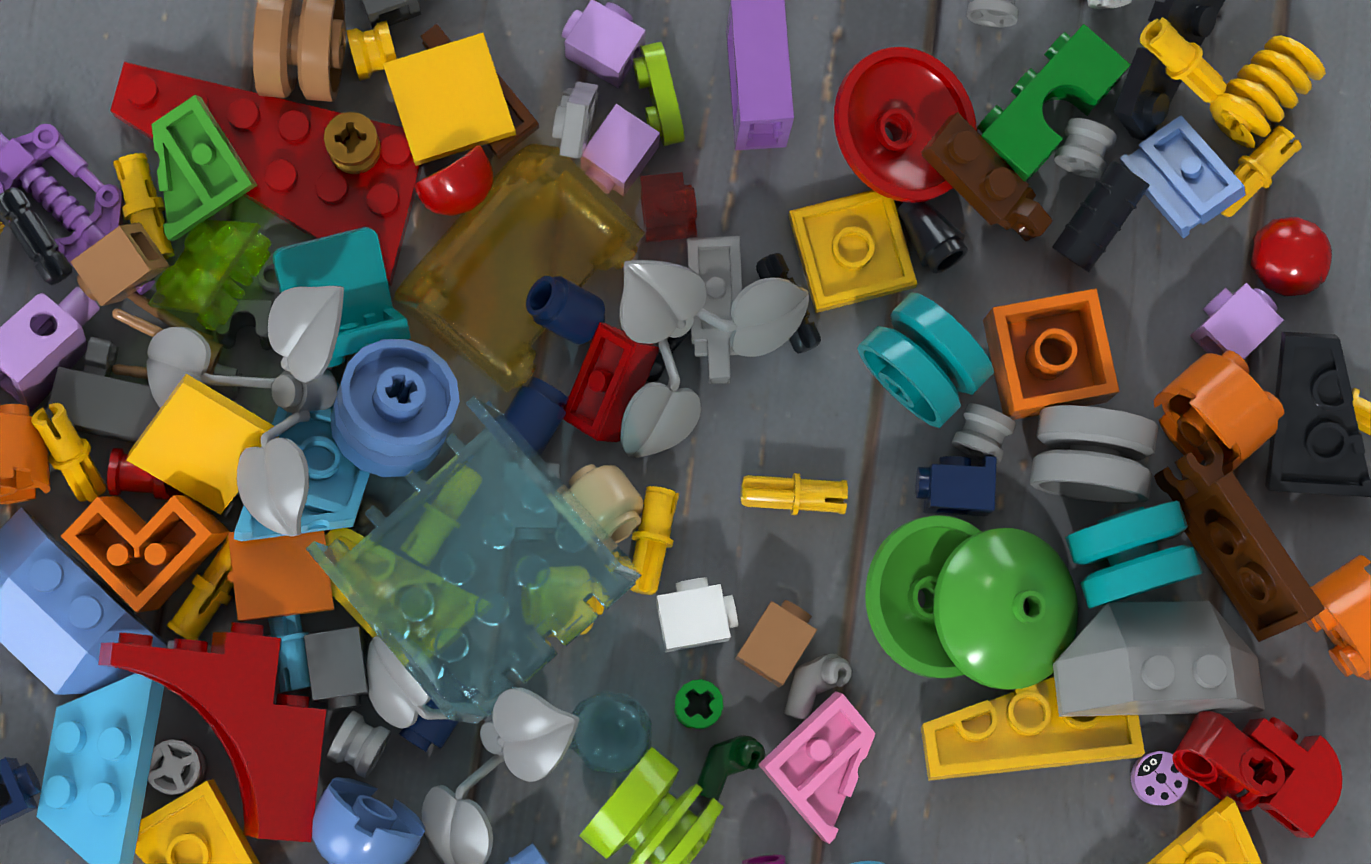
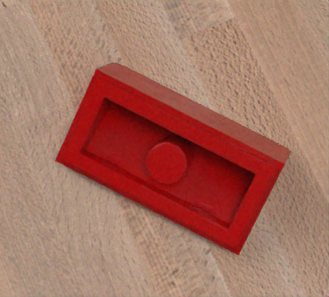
M599 322L568 397L569 400L564 407L566 415L563 420L596 441L619 442L621 440V424L625 409L634 394L645 385L659 348L652 343H637L631 340L624 331L609 324Z

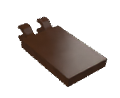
M1211 438L1197 447L1205 459V466L1198 463L1191 452L1175 461L1177 468L1182 473V480L1177 479L1168 466L1154 475L1158 487L1167 493L1172 501L1180 502L1188 525L1184 531L1258 642L1307 622L1325 610L1232 471L1226 475L1223 474L1224 454L1222 448L1215 440Z

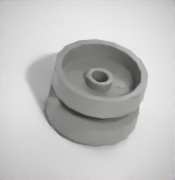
M1077 405L1044 407L1040 411L1036 437L1053 450L1042 452L1033 458L1030 485L1046 493L1085 501L1113 504L1144 503L1149 500L1152 473L1143 464L1134 460H1142L1155 453L1158 425L1143 416L1100 407Z

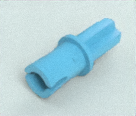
M300 614L268 618L271 637L281 638L277 667L280 693L311 687L304 635H308L309 632H303Z

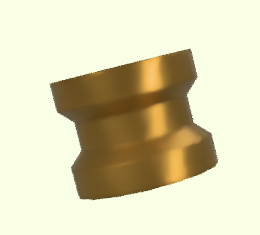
M346 112L337 115L327 125L324 142L331 161L338 169L349 174H360L367 172L375 166L380 158L381 145L375 126L369 118L360 113ZM347 136H349L350 138H348V139L345 141V143L342 144L341 142L344 141V139H345Z

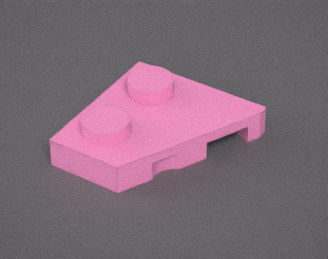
M835 691L758 765L820 839L830 844L836 838L839 830L834 826L846 796L851 798L859 778V765L867 757L876 733L844 694Z

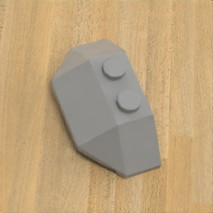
M1209 601L1107 603L1053 663L1059 717L1197 714L1202 711L1239 713L1262 712L1265 710L1257 656Z

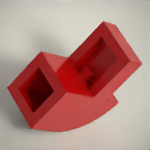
M1271 717L1269 721L1266 718L1250 719L1242 732L1266 750L1274 753L1281 761L1285 771V781L1280 790L1273 795L1262 796L1257 806L1296 837L1313 838L1336 807L1341 795L1342 770L1334 749L1321 735L1305 736L1298 745L1295 742L1299 737L1298 734L1287 724L1275 717Z

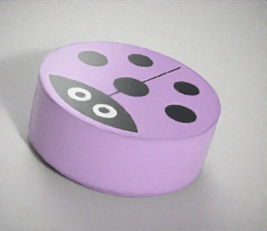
M1165 751L1149 752L1140 757L1133 765L1131 785L1136 795L1142 801L1151 805H1169L1179 800L1185 793L1188 778L1175 767L1172 759L1173 754Z

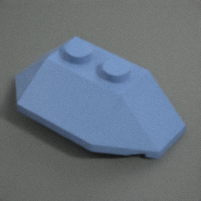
M21 507L0 529V642L54 694H89L135 674L120 668L98 665L101 643H118L119 633L153 636L152 647L167 648L168 644L24 508Z

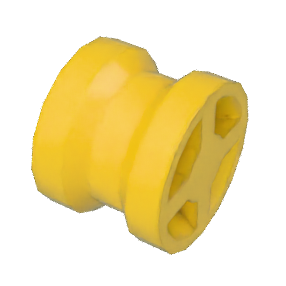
M387 20L376 23L373 29L361 31L358 28L346 30L359 81L370 79L373 72L384 70L382 63L397 59Z

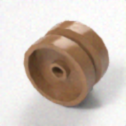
M258 0L253 37V74L255 88L259 96L286 98L294 90L298 79L299 86L306 100L328 102L336 100L340 88L346 46L345 0H303V4L302 0Z

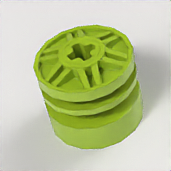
M651 747L581 832L579 837L606 859L614 855L627 843L635 850L627 864H644L646 860L651 864H690L710 839L717 817L724 806L715 798H712L699 814L695 815L688 808L703 788L696 783L676 799L668 791L677 777L679 768L655 748Z

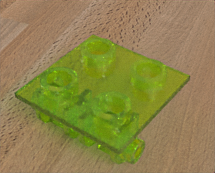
M205 220L189 232L184 241L185 249L175 264L167 268L160 275L155 286L157 291L148 305L154 308L199 313L196 320L205 328L215 331L219 324L225 325L229 317L239 304L232 297L242 299L245 295V291L228 276L245 286H251L254 282L252 277L258 275L265 262L271 256L268 249L272 242L264 235L258 233L261 228L258 223Z

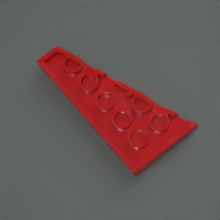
M123 63L110 110L114 117L153 140L152 123L192 96H200L257 183L255 188L243 196L316 239L362 227L371 228L378 235L388 285L392 286L416 194L414 184L419 182L423 164L415 165L403 127L370 120L375 126L381 145L380 158L375 166L367 172L349 174L341 171L334 165L324 142L327 125L337 115L342 114L340 112L276 97L259 96L258 93L132 63ZM347 136L341 143L344 144L345 141L350 137Z

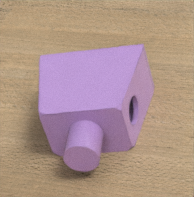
M75 287L58 305L48 296L40 293L0 327V387L19 404L27 405L30 413L52 391L58 366L71 369L86 353L88 345L82 327L100 310L98 304L90 299L79 287Z

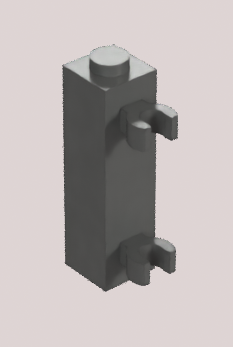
M90 337L83 372L58 366L46 413L52 422L53 414L49 409V404H63L66 414L76 431L135 444L160 410V407L153 398L150 386L109 378L112 367L116 363L119 347L113 346L112 341ZM216 364L213 375L242 377V374L238 373L237 368ZM211 385L213 390L235 402L240 387Z

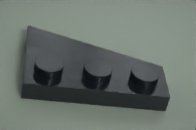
M1282 332L1275 397L1281 402L1284 408V415L1278 420V429L1270 438L1266 488L1269 491L1371 497V478L1369 477L1365 460L1362 434L1359 432L1352 401L1354 399L1340 338L1335 334Z

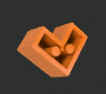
M173 495L148 523L120 496L97 497L61 537L136 613L158 610L220 545L230 531L203 504L187 495Z

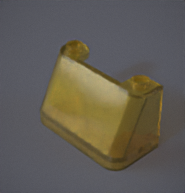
M529 144L519 150L495 175L492 188L484 202L472 211L462 213L403 280L394 295V300L411 316L495 386L507 393L512 388H518L523 385L534 373L536 365L533 361L536 351L531 345L546 329L538 325L526 309L527 295L533 284L543 276H561L582 287L597 269L603 271L612 267L616 270L623 268L625 261H631L638 251L636 244L645 235V232L569 157L559 155L560 148L557 146Z

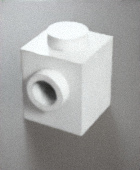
M707 577L675 583L677 592L656 597L665 653L729 641L731 638L729 628L738 627L733 595L723 596L721 584L708 586Z

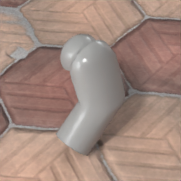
M824 654L800 665L795 671L783 714L800 720L808 718L811 715L816 695L837 686L842 687L849 682L852 675L849 662L837 654Z

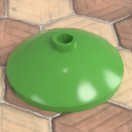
M942 515L917 518L901 525L879 546L867 574L865 590L866 609L875 637L885 652L896 663L908 671L924 677L953 678L965 675L955 666L940 642L934 619L935 587L944 563L958 545L969 537L982 532L977 527L961 519ZM920 590L925 595L923 607L918 602V592Z
M997 528L982 531L969 537L950 554L941 569L935 587L934 619L937 633L945 652L963 674L973 681L990 688L1022 689L1035 685L1049 677L1054 672L1053 663L1074 641L1078 623V600L1075 585L1067 566L1048 543L1024 530ZM1025 599H1027L1029 604L1028 615H1026L1023 610V602Z

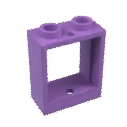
M731 0L726 39L735 150L787 147L794 120L785 0Z

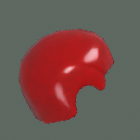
M478 145L470 149L465 156L451 165L443 167L434 174L416 182L414 188L418 197L429 211L446 216H454L470 212L484 202L493 185V169L482 146Z
M1296 216L1271 220L1256 232L1253 237L1254 247L1251 266L1266 289L1284 297L1306 295L1319 288L1320 284L1325 282L1330 271L1332 249L1327 235L1315 223Z

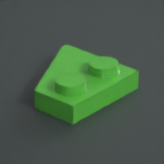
M192 96L151 124L154 150L158 153L160 159L157 176L159 191L164 193L167 223L163 224L164 234L168 240L176 241L257 186V183L200 96Z

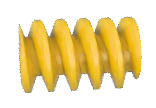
M1281 35L1273 36L1264 45V50L1258 51L1251 58V64L1244 65L1237 73V78L1231 79L1226 84L1227 87L1224 94L1219 95L1214 102L1210 103L1212 117L1219 129L1230 139L1244 147L1255 148V141L1250 132L1259 137H1266L1271 132L1270 125L1266 119L1279 123L1285 117L1281 106L1293 109L1299 103L1295 92L1306 95L1312 89L1309 78L1321 80L1326 74L1325 67L1320 59L1300 42Z

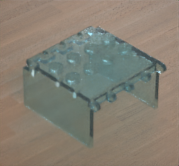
M473 396L465 404L486 426L481 433L467 445L455 433H452L445 441L456 455L427 482L417 471L411 470L405 478L416 492L387 518L374 505L368 509L365 514L376 528L352 550L338 538L329 546L313 541L305 549L447 719L478 724L483 718L489 717L493 713L494 705L500 694L508 689L516 688L506 676L508 672L512 670L526 684L558 655L556 649L546 639L550 634L553 633L567 647L599 618V615L587 602L592 596L604 608L609 609L636 584L635 581L642 575L631 563L630 558L490 400L484 403Z

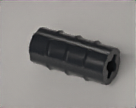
M1112 160L1100 179L1095 181V186L1084 202L1080 203L1079 209L1070 222L1065 225V229L1052 248L1082 269L1090 272L1102 253L1106 252L1107 246L1116 233L1121 230V226L1133 209L1137 208V203L1150 185L1121 164Z

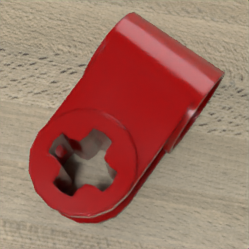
M1212 711L1197 713L1172 756L1173 763L1180 773L1190 780L1197 782L1219 800H1223L1228 796L1236 802L1239 812H1246L1255 808L1261 801L1262 796L1267 797L1275 794L1280 790L1285 781L1284 767L1274 753L1266 750L1240 731L1228 718ZM1259 763L1264 764L1257 771L1253 770V767H1255ZM1242 790H1247V793H1245L1243 796H1236Z

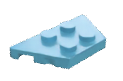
M333 405L326 410L309 411V421L299 422L279 435V438H287L295 442L303 451L308 464L309 489L301 517V534L353 527L370 476L369 472L360 470L344 457L333 439L330 419ZM278 406L272 425L279 424L291 416L292 413ZM243 506L233 539L242 542L286 536L263 526Z
M136 673L56 708L36 817L89 864H133L164 691L163 685Z

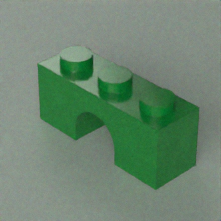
M1085 24L1072 37L1063 32L1044 54L1050 60L1039 73L1030 68L1011 89L1010 92L1016 98L1009 106L1003 110L996 105L977 126V129L982 133L981 137L1024 182H1027L1038 171L1063 140L1046 123L1042 111L1043 104L1052 100H1064L1070 102L1088 116L1121 80L1131 65Z

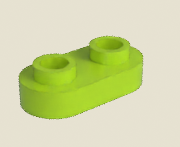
M660 41L640 46L641 57L633 58V67L639 89L648 87L652 106L645 107L647 124L660 132L663 146L684 142L685 137L681 114L663 44Z

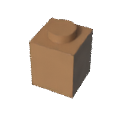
M140 222L119 225L70 261L78 273L77 282L80 288L90 299L97 301L100 306L123 301L170 267Z
M784 600L781 606L771 601L736 655L735 660L780 688L784 685L817 631L816 628L808 624L812 616L788 600Z

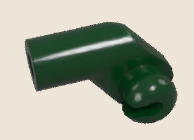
M739 735L714 744L707 754L697 784L703 788L699 795L709 799L715 798L719 801L729 775L747 769L754 770L759 768L758 764L766 755L763 745L752 736Z

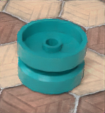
M911 292L890 314L894 329L877 326L859 344L857 350L870 372L898 402L930 426L941 428L961 407L957 391L973 395L991 377L994 369L983 348L951 314L929 298L919 293Z
M1179 501L1168 502L1146 509L1142 506L1117 513L1096 521V525L1065 537L1073 563L1089 565L1109 560L1111 567L1087 575L1080 583L1089 609L1152 591L1203 573L1195 547L1180 545L1161 551L1159 549L1158 543L1181 535L1188 527Z

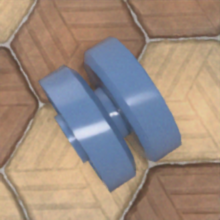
M383 339L363 347L347 363L330 414L332 437L342 455L360 470L380 477H406L425 469L440 453L447 433L453 423L460 402L457 379L443 358L429 347L407 339Z

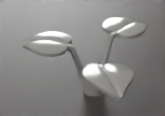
M625 261L624 288L620 305L621 327L625 334L637 343L651 344L658 342L669 376L667 386L659 382H650L639 389L629 401L621 424V445L625 453L629 457L639 458L669 449L683 441L693 431L700 418L701 403L698 395L690 388H679L680 377L670 350L668 337L677 338L685 335L693 325V317L697 316L723 332H732L730 346L737 355L745 357L765 355L782 346L798 329L808 307L809 292L786 279H761L746 286L738 294L731 306L730 315L732 320H723L703 309L706 302L707 289L702 278L693 270L664 261Z
M342 286L293 287L285 290L275 299L268 318V338L274 351L284 356L281 360V367L285 370L277 378L223 376L206 373L211 358L210 346L201 334L188 327L163 329L152 338L148 346L147 355L149 358L146 363L148 381L153 398L160 408L184 375L188 374L203 384L272 388V397L275 403L285 411L292 413L291 416L262 434L261 447L246 448L239 457L237 467V486L244 506L263 526L286 536L301 535V517L309 489V470L306 457L297 444L290 439L276 437L299 422L309 421V411L326 410L335 402L337 383L327 367L331 361L340 328L344 287Z
M377 635L373 637L369 644L366 678L368 694L372 705L386 722L398 728H407L415 724L418 714L427 720L484 719L485 721L480 730L481 741L484 747L493 753L494 756L457 787L455 793L444 785L431 788L422 806V823L425 826L424 834L426 840L442 864H485L493 847L492 827L484 810L476 802L466 799L469 790L504 761L508 769L516 777L524 781L534 782L546 777L557 767L566 754L580 719L573 714L556 708L538 694L524 688H511L499 695L495 705H490L483 709L430 708L426 704L433 696L434 684L425 665L404 645L390 637Z

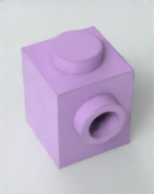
M591 0L584 12L579 10L573 12L563 29L562 37L566 39L565 56L570 61L619 88L633 66V58H637L640 55V46L645 45L646 30L633 23L632 16L620 6L607 2L604 6L595 0Z
M616 104L589 141L580 158L581 168L586 171L583 175L584 178L604 193L609 194L613 189L624 197L659 148L660 132Z
M1245 283L1233 294L1225 287L1203 308L1210 317L1190 336L1207 353L1221 356L1227 350H1231L1245 359L1284 319L1276 313L1277 306L1268 294L1258 288L1252 289Z

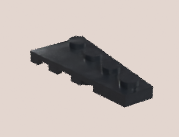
M1165 0L1164 3L1155 1L1148 21L1152 22L1157 18L1159 20L1165 18L1186 41L1196 43L1201 47L1205 37H1208L1213 31L1216 17L1225 0ZM1145 47L1137 48L1114 108V113L1131 137L1143 141L1153 135L1158 125L1165 120L1169 111V104L1182 82L1181 79L1174 80L1166 74V66Z

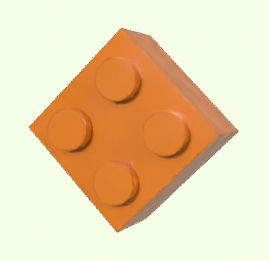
M1097 288L992 307L983 319L1002 412L1012 420L1040 415V411L1044 407L1056 405L1090 406L1106 403L1120 392Z

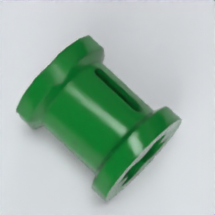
M703 679L692 680L684 684L677 692L674 713L678 721L686 728L706 729L713 725L721 716L724 707L723 696L713 683ZM693 691L698 697L707 693L711 697L712 701L707 706L708 712L711 714L708 718L704 719L700 714H695L690 718L686 714L685 709L690 703L686 697L687 693Z

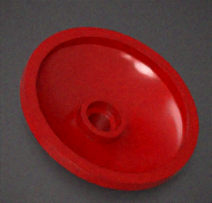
M889 47L866 56L846 74L838 89L835 100V132L839 147L848 165L869 188L880 195L896 201L924 202L936 198L953 188L921 155V151L949 116L959 112L977 131L971 100L956 75L935 57L913 48ZM885 127L891 131L893 140H890L887 136Z

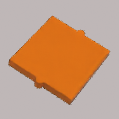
M324 531L303 533L299 536H280L242 542L233 539L234 532H228L232 571L227 574V579L230 583L234 584L238 622L334 610L329 573L334 568V562L327 557Z

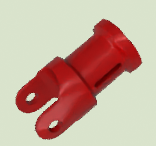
M123 448L112 449L107 471V489L110 496H119L122 491L153 493L155 499L169 500L173 495H185L128 462V454H125Z

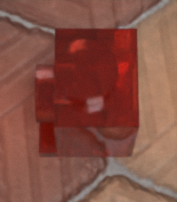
M683 172L640 176V200L645 242L697 237L695 190L691 184L684 185Z

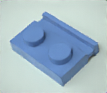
M1182 115L1141 142L1139 149L1129 156L1124 154L1120 157L1122 166L1150 185L1145 195L1183 239L1190 234L1189 231L1200 223L1204 225L1246 195L1243 183Z

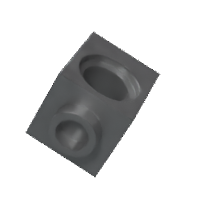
M352 627L304 635L313 701L319 703L327 702L328 711L361 706L360 696L369 695L366 678L367 650L364 630L360 627Z

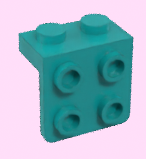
M362 227L278 248L274 252L273 264L280 294L293 287H344L339 333L331 361L327 368L344 363L346 355L357 353L363 347L380 340L411 338L407 318L393 308L378 235L371 228Z

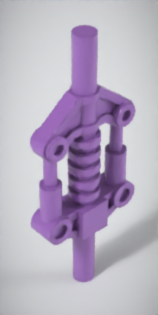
M41 124L32 133L15 139L12 138L10 141L0 132V194L9 188L22 186L27 193L32 192V197L38 203L43 202L42 207L47 212L53 211L52 217L58 222L63 221L62 226L68 232L74 231L69 237L54 239L58 245L56 251H60L61 254L63 253L71 266L73 265L70 261L119 225H123L124 215L122 207L125 205L123 192L115 185H104L87 168L88 163L65 142L63 135L54 126ZM52 156L74 178L79 176L96 192L94 212L90 216H88L89 211L82 205L78 206L79 201L74 196H68L69 192L63 186L58 187L59 182L53 176L48 177L49 173L41 167L42 163ZM155 279L150 280L139 288L137 292L140 295L145 294L154 285Z

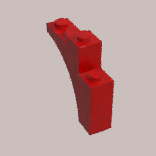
M231 622L230 632H213L211 653L207 652L208 642L175 638L174 647L170 649L152 647L153 636L133 633H119L118 643H101L98 665L130 671L163 685L191 705L213 729L232 762L239 783L243 802V835L257 839L298 842L312 841L313 816L316 806L326 709L309 708L310 697L277 694L276 705L273 704L281 638L264 636V625Z

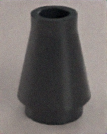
M928 201L904 202L897 209V213L903 220L923 267L929 266L933 273H941L959 262L967 253L968 248L963 242L965 235L929 204Z

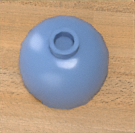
M336 777L332 779L327 789L323 791L316 805L313 816L312 838L321 856L328 861L327 864H407L420 845V840L425 832V826L419 817L402 802L394 799L393 808L391 809L383 802L372 798L371 796L378 788L351 778Z

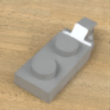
M577 81L574 83V88H567L563 91L561 105H558L556 109L552 134L553 138L562 139L559 155L573 158L582 157L591 136L592 122L597 110L598 85Z
M740 236L687 238L688 268L702 278L707 289L706 302L703 309L723 320H732L730 315L731 306L735 298L742 291ZM693 317L691 344H694L695 357L708 356L709 384H730V355H737L730 346L732 332H723L699 317Z

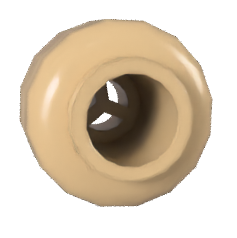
M590 464L578 470L569 480L571 487L564 498V508L588 540L594 543L606 542L608 545H614L628 538L639 527L641 523L640 514L643 510V499L615 465H603L597 468L595 465Z

